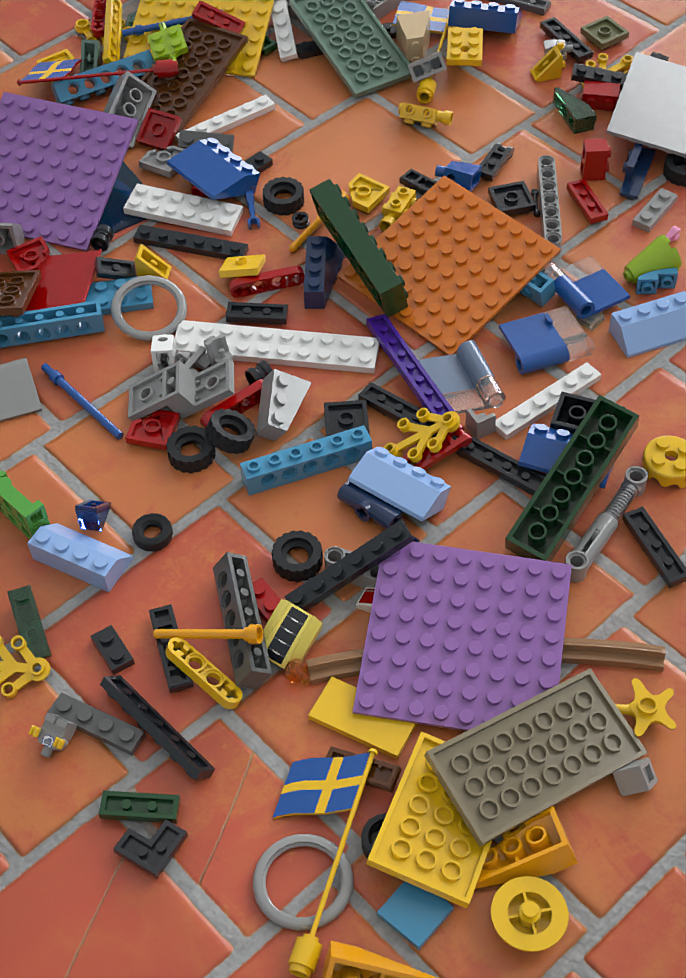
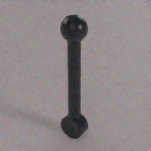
M532 189L531 195L533 196L534 202L536 204V210L533 214L535 217H539L540 210L538 209L537 201L538 190Z

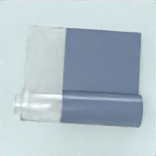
M473 340L462 343L458 347L456 354L418 360L457 414L466 413V410L470 408L472 411L498 408L505 400V394L479 347Z

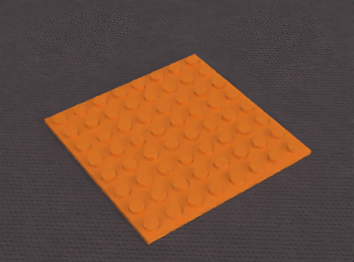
M445 175L376 239L377 247L384 250L387 262L391 261L393 263L396 275L402 276L405 282L403 287L409 296L406 299L408 307L392 316L446 355L456 354L458 347L462 343L473 338L561 252V249ZM351 264L337 275L343 282L379 306Z

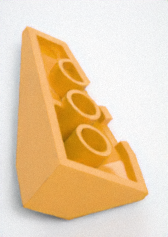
M553 805L524 822L514 832L508 831L502 836L503 840L493 848H489L475 889L503 884L511 879L522 876L540 877L550 875L578 864Z
M330 941L322 972V978H437L362 948L335 941Z

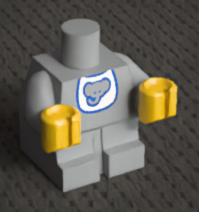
M562 39L543 41L544 55L554 46H557L563 56L562 68H565L567 53L573 52V45H566L565 40Z
M47 713L43 726L37 727L32 725L28 734L38 738V742L44 745L41 755L50 758L53 750L62 751L67 747L78 725L59 715Z

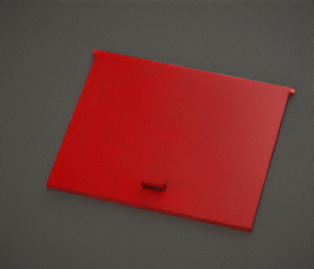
M102 249L48 256L40 270L42 277L26 311L85 302L95 273L94 261L96 257H100Z

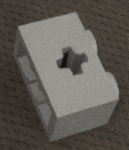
M440 51L407 64L413 82L447 69Z

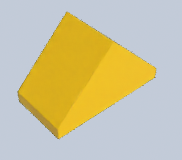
M554 46L530 70L535 81L542 82L561 78L563 56L558 47Z
M143 244L139 245L134 259L137 276L150 275L168 279L172 266Z

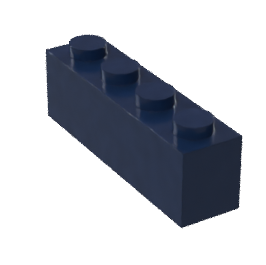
M307 236L304 278L305 309H325L332 292V286L337 280L338 271L341 270L343 259L346 257L338 244L327 236Z

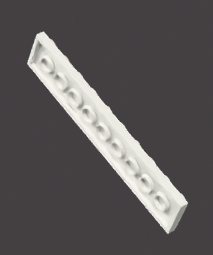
M183 320L178 325L174 338L176 354L179 351L185 353L190 351L193 355L200 346L205 348L203 342L205 339L223 334L226 338L229 352L233 356L232 361L259 363L264 360L268 364L372 374L375 373L380 346L378 340L374 337Z

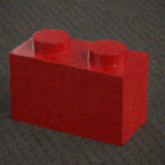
M585 80L581 108L614 111L619 99L620 83Z
M606 138L583 140L580 164L582 179L586 181L605 180L606 172H609L608 158L611 157V146H608Z

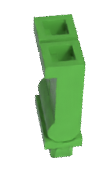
M1 470L0 510L26 537L31 539L40 526L50 525L44 504L39 500L34 503L30 502L13 487L7 473Z

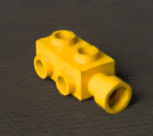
M403 102L400 103L398 108L399 117L404 120V123L411 125L418 122L421 123L422 127L431 128L432 125L437 126L438 122H441L443 125L451 126L453 120V111L445 110L443 112Z
M398 186L395 192L391 193L388 202L384 203L381 211L383 218L379 222V228L383 232L418 200L416 199V190Z

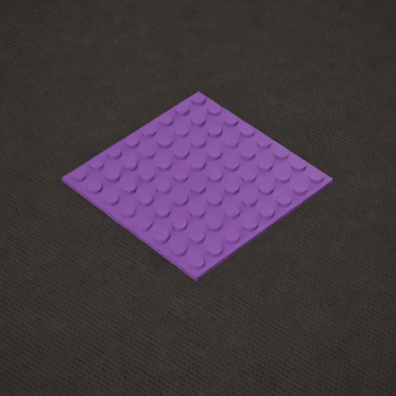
M3 92L0 100V223L22 225L24 237L28 239L42 236L46 243L88 252L90 239L100 222L138 124V119Z
M411 542L382 561L378 569L353 714L468 731L558 685L572 565L419 542Z

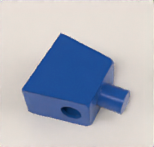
M451 161L446 167L437 165L435 176L443 177L445 175L471 192L479 184L482 166Z

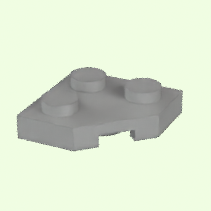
M173 145L166 147L167 150L156 152V149L150 150L139 160V167L171 178L176 171L166 164L167 160L185 149Z

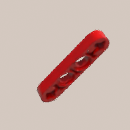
M106 0L94 1L91 32L95 38L104 37Z
M291 266L262 272L256 276L234 278L229 282L228 287L231 295L239 298L300 285L304 282L305 274L302 267ZM276 277L281 278L277 282H272V280ZM257 281L262 282L258 286H253V284Z
M263 379L254 382L205 412L200 419V424L206 429L211 415L216 410L230 409L241 414L260 403Z

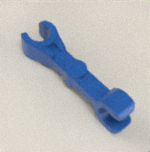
M253 190L245 191L249 214H251L247 221L248 228L251 230V225L257 224L259 229L260 219L255 217Z

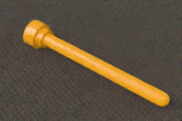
M341 190L342 197L346 196L349 200L348 194L345 191ZM319 216L289 246L290 252H295L307 240V236H310L323 223Z
M250 624L244 629H156L153 631V637L156 639H172L174 637L183 639H244L249 644H261L263 628L260 624Z

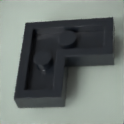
M165 819L151 840L128 828L113 850L115 854L158 879L186 840L188 834L187 831Z

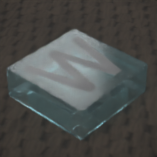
M601 312L584 319L576 316V322L591 331L605 319V315Z

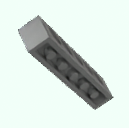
M226 552L213 567L225 629H244L250 624L261 625L247 556ZM264 634L261 644H249L244 639H227L236 686L257 690L272 675Z

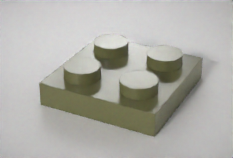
M609 16L581 27L580 30L583 36L601 50L629 37V32Z

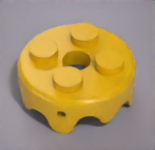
M670 435L660 436L651 440L646 445L643 451L642 465L648 473L647 480L654 477L663 487L678 485L680 489L686 487L685 439ZM667 456H672V457H674L676 460H675V461H670V460L666 459V457H667Z

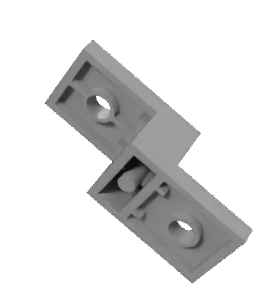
M227 358L194 374L182 362L178 361L130 385L128 418L135 421L168 406L174 412L180 413V417L184 419L234 394V362Z

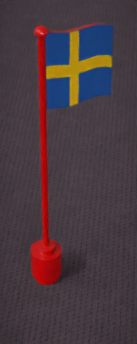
M82 59L41 62L33 67L30 73L21 81L18 79L17 85L123 75L126 71L68 76L75 66L82 62ZM173 59L157 60L151 69L128 71L131 74L154 72V76L158 75V79L173 78L175 75H179L178 62L173 61Z

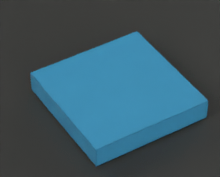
M404 881L377 911V916L417 950H420L452 913L454 907L444 898Z

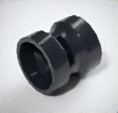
M104 224L98 225L90 239V245L97 251L99 249H102V252L106 251L114 237L113 229Z
M262 360L256 364L255 368L247 369L245 377L251 385L260 379H264L272 371V368L266 361Z

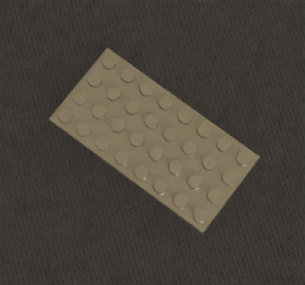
M590 668L430 749L424 756L476 842L481 847L530 820L552 805L555 806L610 776L613 774L612 772L635 760H639L648 752Z

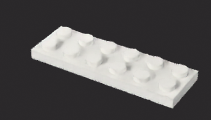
M136 184L123 208L124 214L226 236H232L243 214V206L142 184Z

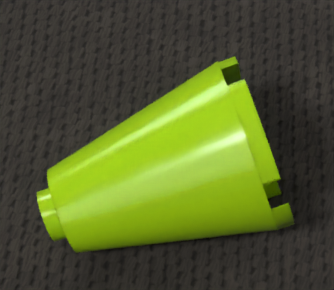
M660 235L624 267L623 276L626 281L636 284L639 276L655 270L668 268L680 270L679 267L682 266L677 249L675 247L671 248L668 244L671 240L665 235Z

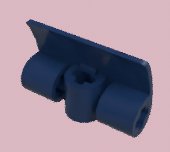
M349 481L341 486L337 494V498L354 509L359 519L368 521L372 518L374 523L385 530L400 521L402 513H404V511Z

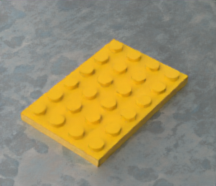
M421 731L366 864L467 909L492 841L481 847L478 845L424 756L427 751L445 741Z

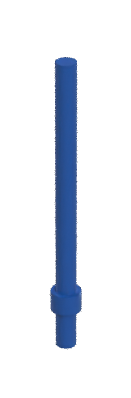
M188 16L163 22L169 28L178 24L183 25L188 18H195ZM159 23L144 26L140 24L135 25L134 28L122 30L123 37L136 34L140 36L146 32L160 30Z
M47 363L41 366V370L49 376L51 382L59 385L116 439L119 440L123 437V432L74 389L58 370H54Z

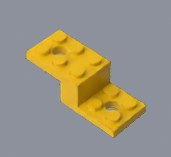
M449 26L446 65L482 66L483 28Z

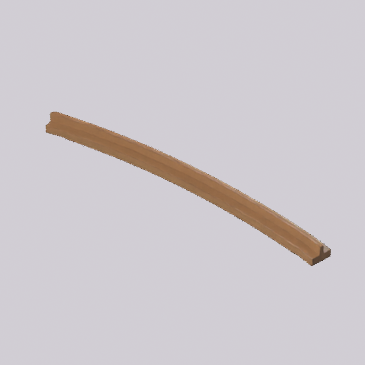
M564 638L561 663L640 668L663 672L666 650L664 646L635 642ZM364 649L307 659L306 665L311 685L329 681L331 677L343 679L359 676Z

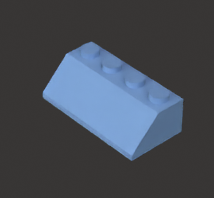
M685 291L611 313L609 332L627 358L686 340Z
M376 447L367 451L348 478L349 482L420 521H424L444 509L451 486L444 483L443 479L427 474L424 469L414 467L407 463L404 458L396 457L382 447Z
M58 523L40 526L27 543L34 560L107 592H110L134 559L133 555Z

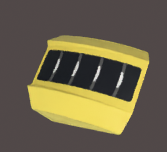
M281 599L263 630L269 660L283 669L297 670L323 629V623L290 601Z

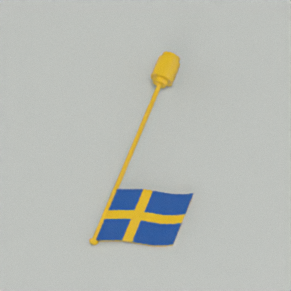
M400 1L396 15L430 10V32L442 34L437 52L441 51L448 29L449 9ZM396 15L392 26H396ZM433 75L422 79L419 83L416 96L421 103H429L434 97L437 85L432 79Z
M374 748L369 749L368 753L348 757L308 758L293 762L272 817L274 820L291 815H327L351 810L310 934H303V937L299 936L296 938L288 962L290 966L289 973L296 977L310 978V975L315 972L323 948L315 933L373 758L378 754Z

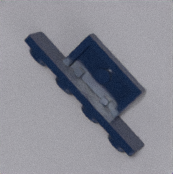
M635 143L633 150H629L627 161L624 162L622 170L625 173V177L619 192L620 196L638 199L654 158L655 150L644 148L643 144Z

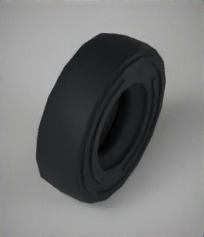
M150 513L143 515L133 524L132 536L134 543L142 550L158 551L166 547L172 540L173 529L171 522L161 514ZM149 527L161 529V533L157 537L148 538L144 535V531Z

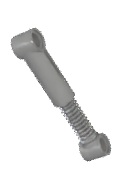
M632 466L626 470L624 481L603 513L598 514L574 550L567 554L565 564L572 565L570 582L578 583L586 578L588 569L618 527V521L627 510V507H629L635 497H639L644 493L648 473L644 468Z

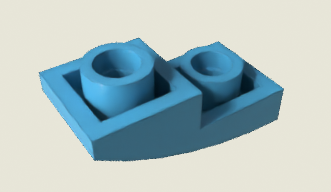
M677 268L655 270L639 276L636 294H656L657 288H675L678 276Z

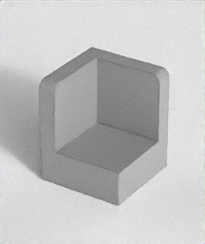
M471 408L466 410L465 426L476 439L495 432L496 416L494 413L486 415L483 412L476 415Z
M649 757L635 760L612 772L622 796L649 791L658 782Z

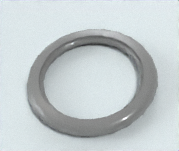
M150 275L139 276L127 281L116 291L111 302V315L116 326L129 337L142 341H152L155 335H169L177 331L178 325L186 318L187 302L183 292L168 279ZM144 285H155L165 288L176 300L177 314L174 320L163 329L150 332L134 329L126 323L121 314V303L124 296L132 289Z
M295 834L277 841L262 854L255 867L253 893L256 903L263 914L283 928L296 931L311 930L316 915L294 917L280 911L272 903L267 893L266 876L268 869L281 853L300 846L317 848L328 854L334 861L338 846L321 836L312 834ZM342 852L338 864L340 874L338 895L334 902L322 912L317 928L323 927L335 920L345 909L351 898L353 871L344 852Z

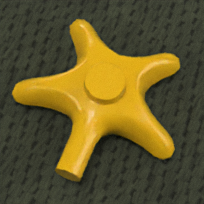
M633 678L634 700L630 704L615 705L621 714L632 716L636 720L634 729L636 737H641L650 724L656 723L671 730L675 729L676 723L665 710L667 702L674 694L673 689L669 688L659 695H652L639 679Z

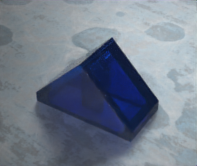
M87 500L75 505L80 529L102 532L111 502Z

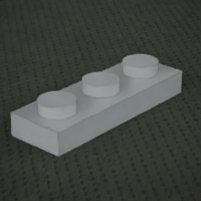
M660 188L633 219L632 225L650 232L674 205L678 195Z

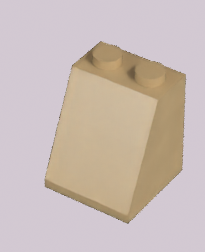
M430 10L396 15V45L410 63L426 57L430 43Z

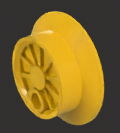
M522 876L509 880L498 889L491 905V919L496 932L507 944L521 951L538 952L554 946L562 938L568 925L569 913L564 897L555 886L538 877Z

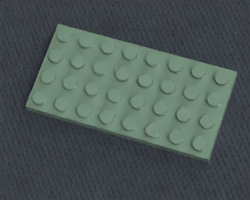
M289 0L290 7L355 99L411 78L407 64L410 62L364 0Z

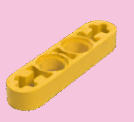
M179 637L170 639L165 651L168 659L222 707L229 710L237 708L242 699V690L186 640ZM195 661L200 664L201 668L193 669L190 667L189 662ZM214 677L218 680L219 684L212 685L208 683L206 678Z

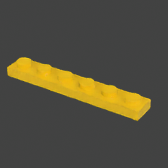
M106 0L103 47L104 64L120 60L123 4L120 0Z

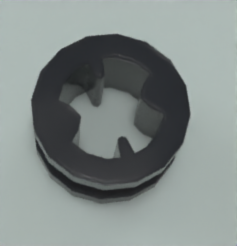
M306 212L293 214L292 222L296 229H305L309 226V216Z

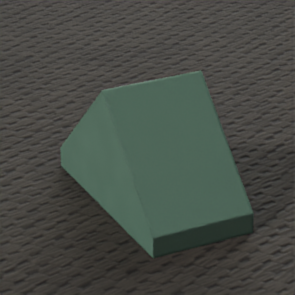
M81 39L82 62H80V73L102 65L103 59L98 40Z

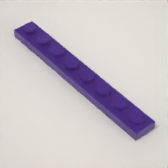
M382 314L366 319L367 327L378 340L380 346L421 405L433 414L443 415L446 412L454 411L388 317Z

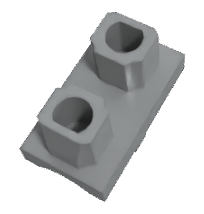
M223 334L217 337L211 336L203 341L211 366L227 358L233 360Z
M202 346L193 355L190 351L186 353L179 351L175 355L176 361L182 362L194 374L199 373L195 370L196 367L203 371L211 366L209 358L205 355L206 349Z

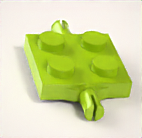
M160 22V31L147 35L155 62L168 59L177 61L176 58L189 52L180 24L167 28L165 22H162V25Z

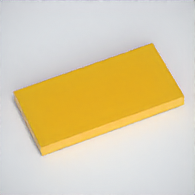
M331 677L308 715L309 720L398 760L417 724L353 714L357 688Z

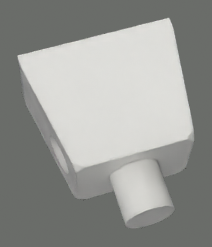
M172 334L155 335L152 338L151 355L154 373L166 368L161 365L164 361H167L168 366L177 362L175 358L174 335Z

